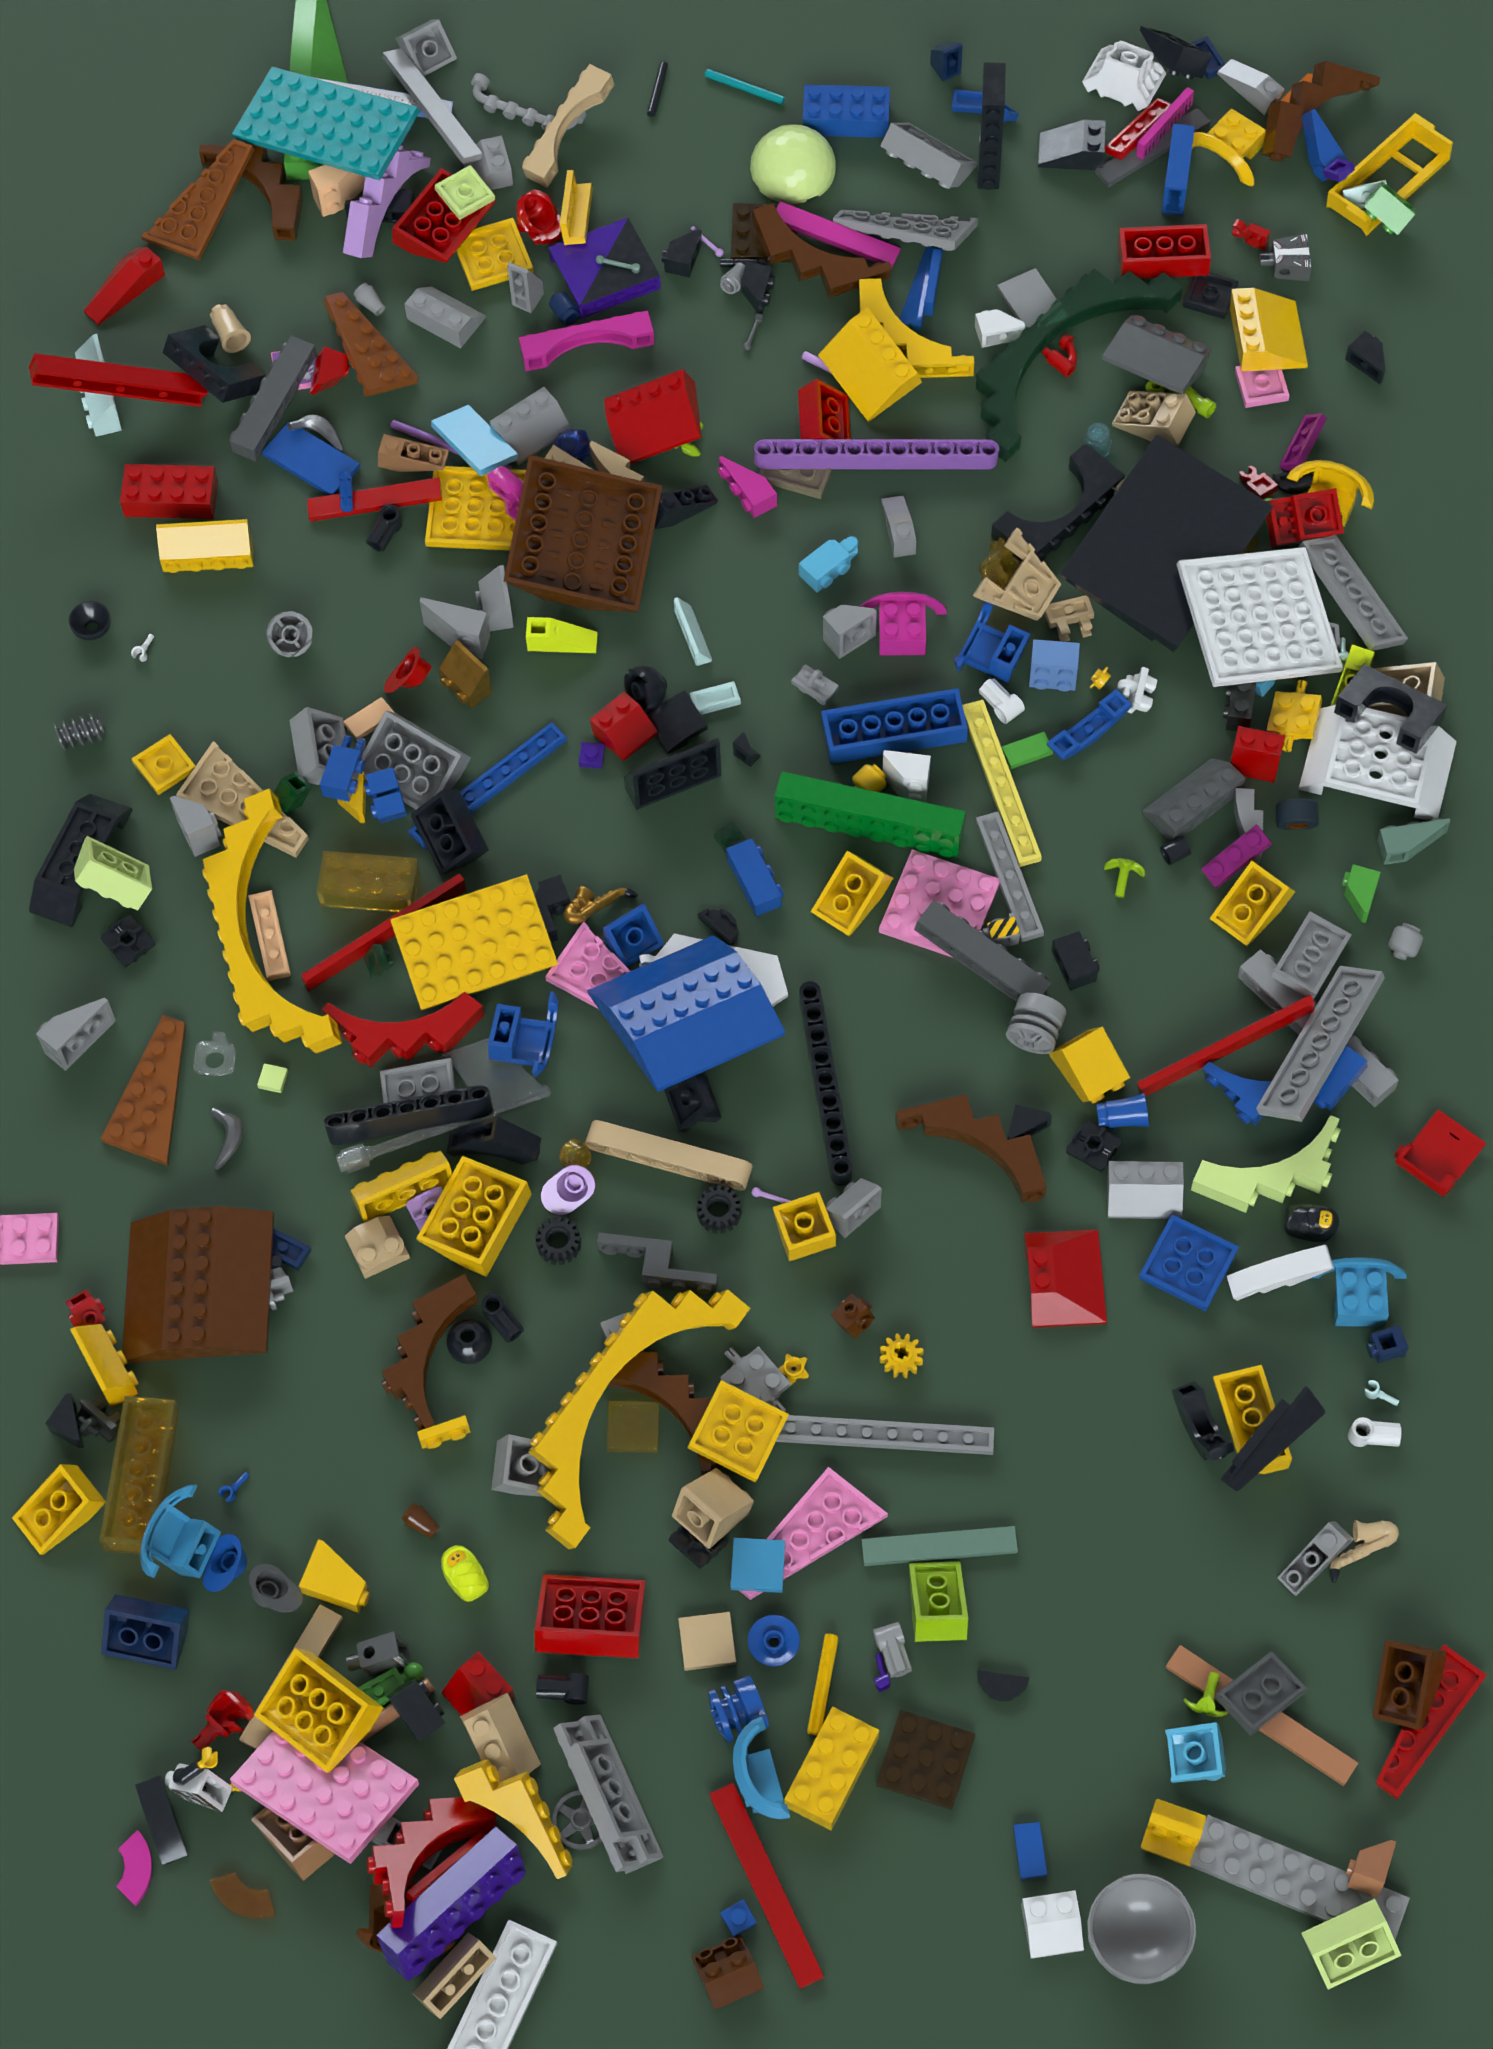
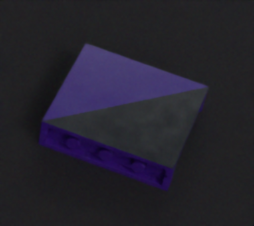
M629 217L588 232L586 243L564 245V242L549 247L550 262H555L576 301L580 319L661 289L660 274ZM601 255L605 259L630 265L637 263L640 265V271L633 273L628 268L607 263L598 264L596 257Z

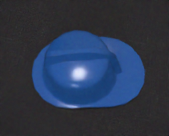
M226 1534L218 1538L203 1573L202 1582L208 1591H221L239 1577L246 1568L247 1556L242 1549L240 1539L235 1535Z

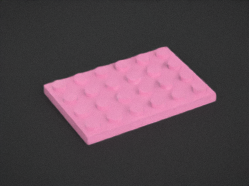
M275 1731L271 1732L230 1778L232 1785L350 1864L419 1785L418 1779L361 1742L330 1773H326Z

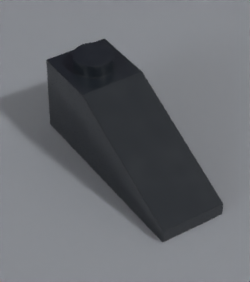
M399 189L389 204L382 222L396 224L415 201L413 191ZM360 197L345 201L344 205L347 218L349 215L350 202L359 200Z

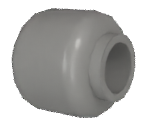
M1406 923L1395 927L1388 942V947L1394 951L1392 955L1401 960H1406L1407 957H1416L1423 942V936L1420 934L1421 930Z

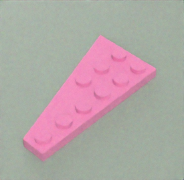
M583 921L558 957V965L552 967L545 978L547 982L598 1009L588 995L587 990L626 974L630 970L614 953L608 950L603 941L598 936H595L589 929V926Z
M828 1467L767 1538L769 1540H785L783 1580L887 1518L888 1513ZM740 1591L750 1600L758 1596L759 1594L763 1593L757 1591Z

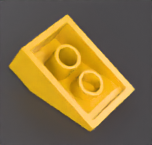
M847 851L811 912L846 935L851 936L880 901L892 882L893 877L858 855Z
M1251 861L1209 919L1248 946L1282 911L1295 891L1264 868Z
M60 1464L12 1519L38 1553L44 1555L88 1522L106 1501L77 1465Z

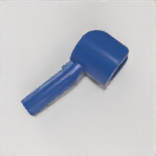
M245 1472L230 1487L222 1486L218 1491V1495L222 1497L225 1492L230 1491V1496L225 1501L228 1503L233 1502L236 1499V1491L250 1477L249 1474Z

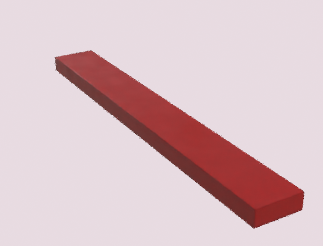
M457 874L303 973L301 977L304 987L308 992L395 937L390 919L454 899L465 892L466 886L463 877Z
M1308 995L1138 1081L1139 1094L1145 1093L1146 1097L1205 1067L1208 1062L1213 1063L1312 1013L1315 1009L1314 1000L1311 995Z
M729 1784L710 1793V1799L799 1989L823 1979L824 1975L734 1784Z

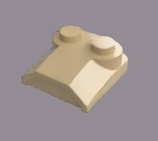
M390 1216L371 1219L354 1227L345 1235V1239L365 1279L410 1259L404 1242Z

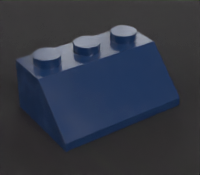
M115 1594L105 1608L101 1654L176 1670L188 1631L189 1610Z

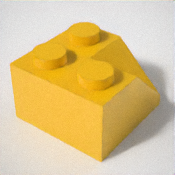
M820 1192L772 1207L780 1238L789 1262L836 1246V1234Z

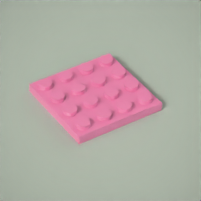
M911 850L880 924L879 933L952 957L914 930L917 921L932 901L935 900L938 903L945 904L950 909V912L957 917L965 918L970 926L977 931L982 930L1000 886L999 880L996 877Z

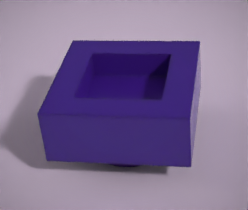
M1337 158L1323 169L1325 178L1341 182L1355 168L1352 162Z
M582 742L579 767L602 769L605 744Z

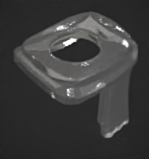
M214 1031L213 1041H202L196 1045L194 1071L197 1074L219 1076L227 1075L234 1071L235 1048L232 1044L228 1043L224 1032ZM213 1052L221 1053L224 1056L223 1064L218 1068H210L206 1065L207 1056Z

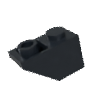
M746 262L741 279L742 293L756 312L763 314L764 307H768L770 302L769 289H773L775 285L772 266Z

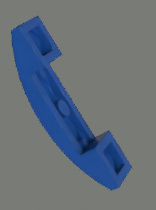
M1116 689L1099 702L1097 709L1067 732L1065 730L1061 731L1047 742V746L1062 761L1068 759L1104 735L1127 713L1132 704Z

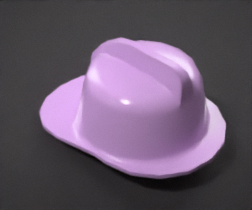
M570 1165L565 1167L543 1186L541 1192L542 1203L551 1213L557 1215L568 1214L589 1199L594 1193L595 1180L591 1172L582 1166Z

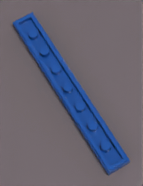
M551 722L466 786L460 793L470 813L472 814L567 741V737ZM416 825L408 830L412 839L423 850L427 847Z

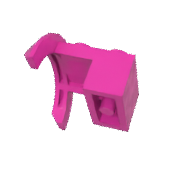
M916 592L880 594L859 606L874 608L879 605V655H925V605L932 608L936 615H947L946 607L941 602L931 596Z

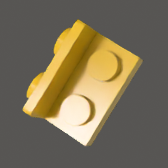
M1156 1799L1142 1840L1141 1850L1190 1867L1191 1858L1203 1832L1202 1829L1206 1816Z

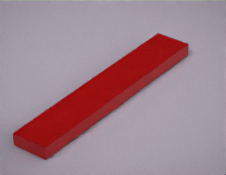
M440 478L353 491V510L351 512H342L340 508V494L307 499L308 518L310 522L380 511L383 506L389 504L399 508L442 501Z

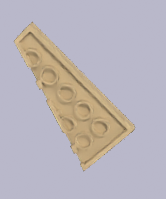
M213 741L176 796L205 805L208 813L213 812L215 818L232 826L247 820L243 811L246 808L244 798L263 790ZM282 812L283 818L277 820L264 842L297 858L309 840L308 835L290 817H287Z

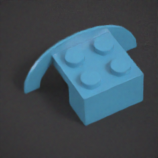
M1343 1258L1332 1260L1334 1269L1312 1277L1320 1278L1326 1273L1335 1272L1334 1326L1385 1327L1389 1317L1386 1272L1392 1274L1394 1279H1406L1407 1275L1402 1268L1387 1260Z
M196 1484L184 1486L169 1495L156 1509L150 1519L140 1550V1564L147 1576L155 1578L160 1567L153 1562L152 1557H154L179 1575L194 1578L201 1577L221 1531L204 1520L191 1519L173 1507L181 1500L192 1497L197 1488Z
M761 1716L746 1725L736 1740L733 1752L735 1779L744 1797L746 1807L751 1806L753 1814L760 1813L769 1818L787 1819L790 1818L787 1804H784L770 1749L748 1754V1746L755 1735L766 1730L763 1717Z

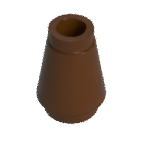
M415 1503L410 1505L401 1518L405 1522L404 1525L428 1536L430 1539L440 1528L421 1505L418 1506Z

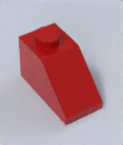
M325 346L316 357L310 394L315 395L337 385L343 377L346 378L350 369V365L347 364L348 357L346 354Z

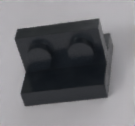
M699 1073L664 1089L679 1132H687L697 1122H717L722 1118L706 1075Z

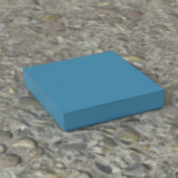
M734 1538L731 1590L782 1593L785 1540Z

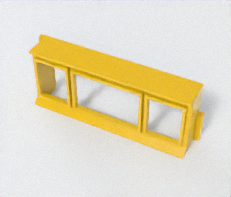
M1413 114L1361 161L1346 179L1338 182L1328 191L1326 207L1332 208L1360 227L1367 236L1382 221L1378 218L1373 220L1363 210L1345 199L1343 189L1363 184L1392 157L1416 173L1397 192L1406 200L1450 160L1453 142L1435 131L1433 124L1418 114ZM1412 138L1437 154L1424 168L1398 152Z

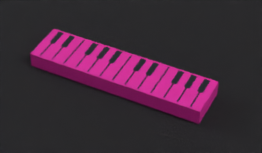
M1187 87L1143 135L1137 144V157L1143 160L1173 127V124L1191 107L1194 90Z

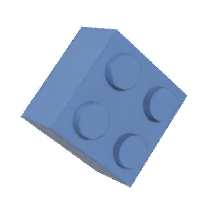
M1033 639L1029 687H1035L1040 690L1048 688L1060 691H1075L1080 643Z

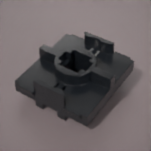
M131 915L118 920L100 937L101 941L125 968L131 963L138 961L139 957L146 955L147 951L156 945L144 931L143 927ZM130 937L132 939L127 945L123 943L122 940L124 938Z
M1086 1120L1067 1146L1066 1153L1102 1173L1105 1167L1108 1166V1162L1116 1154V1151L1122 1144V1140L1107 1132L1106 1128H1100ZM1093 1143L1099 1147L1092 1149L1089 1147V1144Z
M682 1525L670 1535L668 1540L699 1569L708 1564L728 1544L722 1537L708 1549L704 1544L696 1543L693 1540L696 1537Z

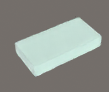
M734 681L690 693V698L701 715L741 704Z

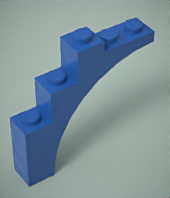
M1347 1046L1338 1058L1313 1103L1321 1109L1326 1107L1331 1111L1368 1067L1367 1060ZM1208 1062L1203 1068L1206 1082L1214 1088L1217 1085L1224 1090L1223 1094L1232 1102L1237 1100L1238 1102L1235 1104L1236 1116L1245 1124L1250 1122L1256 1126L1264 1116L1259 1115L1256 1107L1272 1081L1241 1078L1225 1072L1211 1062Z

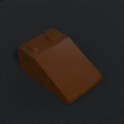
M1385 1640L1372 1718L1422 1730L1443 1676L1446 1651L1402 1640Z

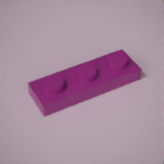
M1323 413L1304 416L1279 464L1283 472L1291 471L1296 466L1305 463L1327 420Z
M1256 824L1201 870L1213 886L1219 888L1273 843Z

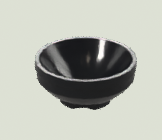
M87 601L80 603L71 611L69 625L72 632L78 638L96 640L108 632L111 625V616L103 604ZM89 623H97L99 625L98 629L92 632L87 631L86 626Z
M465 1319L457 1322L450 1329L446 1341L447 1349L456 1361L463 1364H475L489 1354L492 1347V1336L482 1322L474 1319ZM472 1331L476 1336L472 1342L465 1343L461 1340L462 1333Z

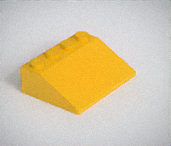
M1256 288L1232 289L1230 313L1241 372L1308 368L1296 301Z
M868 307L849 320L818 354L819 358L868 422L922 383L917 371Z
M462 1156L416 1239L460 1266L487 1277L532 1195L527 1181Z
M295 1648L254 1716L326 1773H330L371 1730L384 1707L311 1651Z

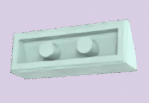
M678 597L674 598V612L695 665L699 666L711 662V655L692 607Z

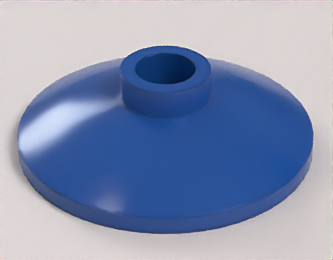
M769 1615L759 1619L754 1623L748 1635V1647L752 1656L766 1666L776 1667L788 1663L794 1658L800 1645V1637L796 1626L789 1619L779 1615ZM777 1640L779 1644L777 1647H771L769 1642Z

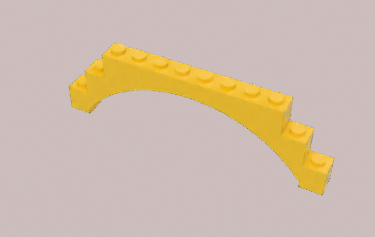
M270 789L244 798L246 808L243 811L247 820L223 829L225 835L223 844L226 850L204 858L205 868L202 869L205 880L209 883L210 888L207 889V893L214 904L215 909L212 910V913L219 924L220 929L217 930L220 941L224 944L223 957L229 964L228 977L231 983L234 984L235 991L233 992V997L240 1008L238 1017L241 1024L252 1032L270 1026L273 1036H277L284 1043L301 1037L305 1047H309L317 1054L342 1044L337 1022L328 1014L319 1016L307 1012L281 997L263 976L255 961L248 939L246 898L252 868L267 835L277 820L283 818L278 797Z
M728 1289L720 1293L716 1292L710 1298L708 1304L691 1290L684 1293L679 1292L671 1302L673 1307L654 1291L646 1294L641 1293L633 1303L636 1307L631 1314L626 1313L620 1320L619 1325L621 1327L617 1333L612 1332L605 1340L604 1344L606 1347L602 1353L597 1352L591 1359L589 1364L592 1366L588 1372H582L576 1379L575 1384L577 1386L573 1392L566 1393L560 1401L562 1407L557 1413L554 1411L545 1421L547 1427L542 1433L538 1432L530 1442L532 1447L528 1452L551 1470V1472L547 1471L538 1483L541 1486L537 1492L560 1510L559 1512L556 1510L547 1521L549 1526L545 1531L567 1549L576 1548L591 1528L585 1523L581 1506L579 1488L580 1456L588 1422L607 1385L622 1367L640 1351L670 1334L699 1327L724 1326L727 1330L736 1328L750 1310V1307Z

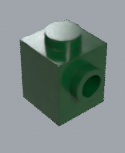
M296 771L281 778L273 793L278 797L281 808L288 813L303 805L312 787Z

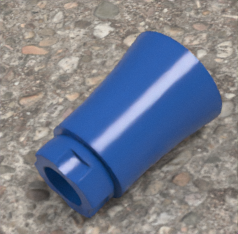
M1145 1093L1124 1099L1106 1101V1104H1096L1100 1128L1107 1126L1109 1128L1124 1126L1149 1127Z

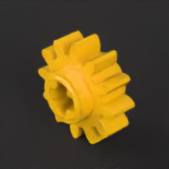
M898 1333L895 1335V1341L886 1338L887 1347H880V1353L883 1354L880 1356V1363H886L884 1371L889 1372L892 1369L894 1378L898 1376L899 1372H902L903 1377L906 1379L909 1370L916 1374V1365H923V1359L920 1356L923 1355L924 1350L923 1348H917L919 1340L916 1339L910 1342L909 1334H906L905 1338L901 1339ZM900 1353H904V1354H905V1356L903 1357V1359L898 1358V1356L900 1355Z

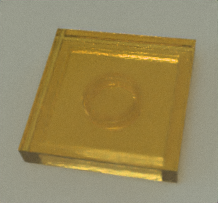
M609 1401L607 1452L658 1453L659 1402Z

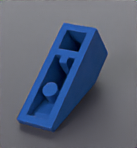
M1312 109L1301 117L1309 163L1313 168L1315 176L1323 182L1328 179L1324 177L1323 169L1337 158L1349 160L1316 110Z

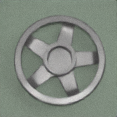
M579 1790L565 1795L557 1803L552 1814L553 1826H557L556 1820L559 1810L571 1821L560 1832L561 1842L567 1847L577 1850L591 1849L601 1843L602 1840L600 1836L596 1840L593 1839L590 1827L595 1823L589 1814L584 1798L580 1808L576 1810L563 1804L573 1796L582 1795ZM576 1831H580L586 1844H574L566 1840V1838Z

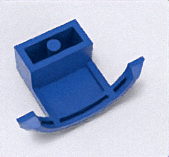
M985 601L974 628L963 649L955 657L954 663L958 672L967 664L1008 683L1027 648L1031 634L1012 625H1009L1005 633L986 625L994 604Z
M550 991L546 1022L522 1018L521 1007L497 1004L488 1041L489 1060L533 1066V1077H537L545 1071L552 1049L559 1002L553 991Z

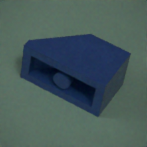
M947 42L931 50L930 64L942 81L961 74L963 49L961 42Z

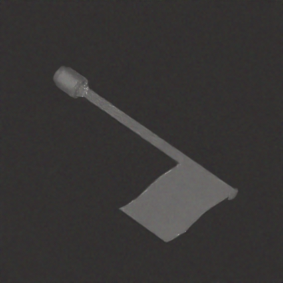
M489 1038L441 1054L443 1059H452L453 1068L467 1087L476 1085L488 1087L494 1107L493 1112L483 1118L421 1129L372 1147H364L363 1143L340 1150V1153L335 1155L341 1173L347 1172L349 1174L370 1166L369 1161L379 1155L538 1099L549 1098L551 1094L550 1089L545 1084L542 1087L525 1071L521 1064L489 1060Z

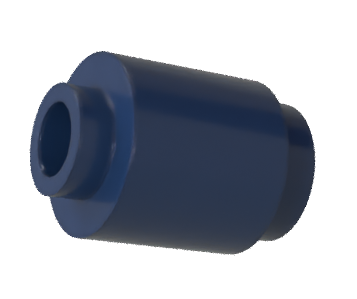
M557 292L552 295L549 302L551 310L562 323L566 325L573 324L579 318L578 307L566 292Z

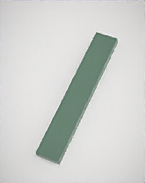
M1015 1526L862 1539L864 1566L1003 1555L1018 1552Z

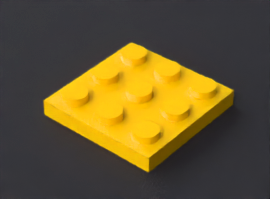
M513 218L474 229L456 251L471 291L508 281L507 265L509 262L534 273L532 263Z
M721 1380L687 1448L756 1483L789 1414Z

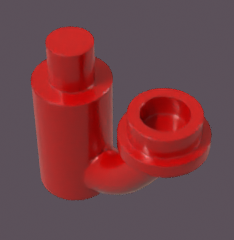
M1067 334L1061 338L1059 345L1063 351L1067 350L1068 359L1056 349L1052 351L1046 347L1042 351V355L1046 357V362L1066 378L1075 371L1077 354L1073 345L1074 337Z

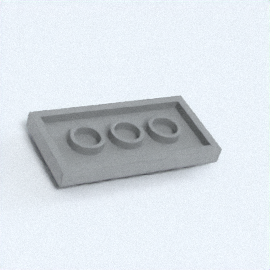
M1310 911L1271 977L1304 996L1311 995L1314 1000L1352 934Z

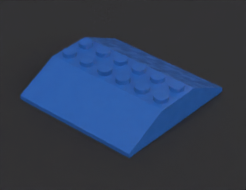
M714 935L587 990L588 995L657 1092L785 1035V1030L759 980L738 952Z

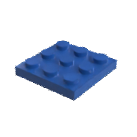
M1172 1214L1144 1265L1139 1279L1206 1312L1235 1258L1239 1246Z

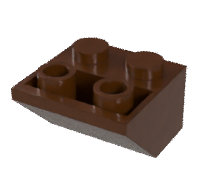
M741 1935L728 1938L718 1945L705 1948L691 1956L714 2010L764 1988L756 1964Z

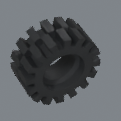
M717 1185L715 1190L713 1186L709 1187V1192L704 1190L702 1197L699 1196L697 1204V1217L701 1226L705 1225V1230L709 1231L712 1229V1232L717 1234V1230H721V1234L725 1233L727 1228L729 1231L733 1230V1225L737 1226L739 1223L738 1219H741L739 1196L736 1197L734 1190L730 1192L729 1187L725 1186L724 1190L721 1189V1185ZM715 1202H723L728 1206L729 1210L725 1216L715 1217L709 1211L711 1205Z
M557 1216V1220L554 1221L552 1217L549 1218V1223L544 1221L542 1228L538 1227L537 1250L546 1262L550 1260L551 1264L555 1265L556 1261H559V1265H564V1260H567L569 1263L572 1261V1256L574 1258L577 1257V1251L581 1249L580 1232L574 1222L570 1223V1219L565 1218V1221H563L562 1217ZM562 1233L568 1238L567 1244L563 1248H553L549 1244V1239L553 1234Z

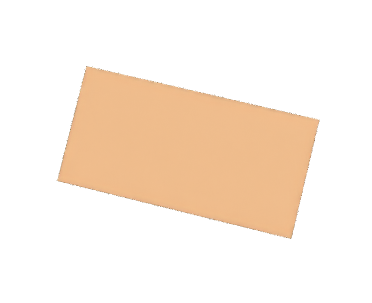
M381 697L344 720V725L358 741L359 738H363L376 730L385 711L393 713L394 711Z

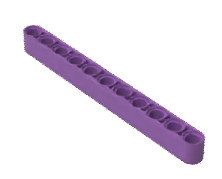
M763 439L757 441L754 446V464L760 469H992L998 462L999 445L993 440Z

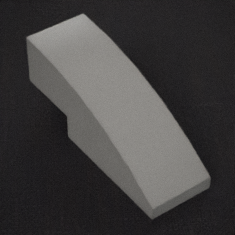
M1235 789L1233 798L1234 816L1240 837L1256 824L1263 831V810H1254L1255 789ZM1262 853L1253 859L1255 863H1260Z

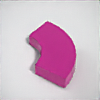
M138 1830L118 1849L124 1858L125 1869L123 1878L116 1886L135 1907L141 1902L151 1883L153 1861L150 1848Z

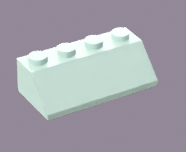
M97 334L92 335L75 352L76 359L105 362ZM80 392L85 393V397L81 399L84 410H89L90 415L86 416L89 429H94L95 436L122 431L114 396Z

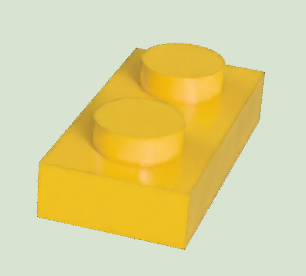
M465 1415L417 1431L422 1449L426 1447L429 1449L436 1448L444 1441L450 1439L459 1440L464 1438L467 1433H470Z

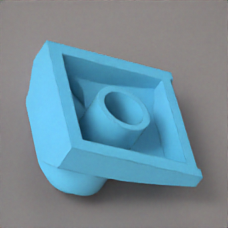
M1217 1722L1165 1730L1168 1739L1172 1783L1204 1779L1216 1781L1221 1777H1225L1226 1764L1223 1739Z

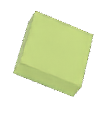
M264 1064L257 1084L258 1088L282 1093L288 1069Z

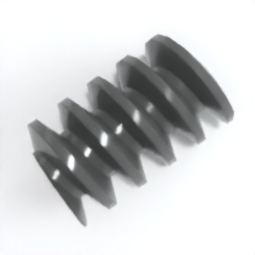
M99 711L97 712V719H94L92 714H88V721L79 716L78 724L73 718L70 719V726H67L64 720L61 721V728H58L54 723L59 744L64 751L67 750L68 743L73 748H76L77 741L82 746H85L86 738L92 744L95 742V736L100 741L104 740L105 729Z

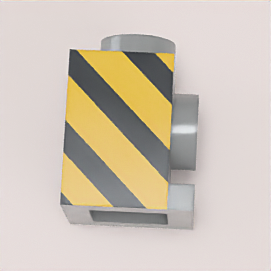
M1009 913V917L1006 919H994L987 923V928L982 929L989 939L996 944H1001L1004 947L1019 944L1020 932L1014 913Z

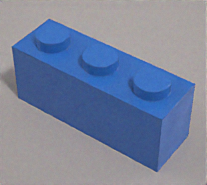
M751 838L726 848L727 861L755 916L757 917L781 907V897L784 896L783 890L779 883L775 884L772 878L774 877L773 870L769 864H765L763 860L764 853L760 845L756 846Z

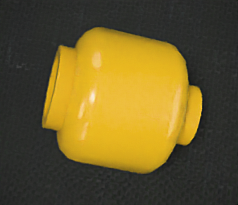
M865 764L852 777V781L856 788L880 793L886 787L885 779L887 776L875 764L872 766Z

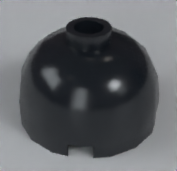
M638 666L628 670L629 673L624 676L626 694L635 700L645 713L660 706L664 702L666 695V679L653 667Z

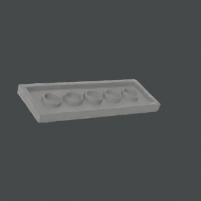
M1336 535L1306 540L1300 544L1299 548L1306 547L1311 566L1370 651L1403 645L1408 638Z

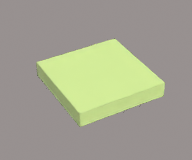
M471 165L435 184L436 192L459 220L495 200L493 192Z

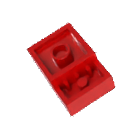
M1336 488L1266 501L1274 506L1266 517L1271 547L1344 533Z

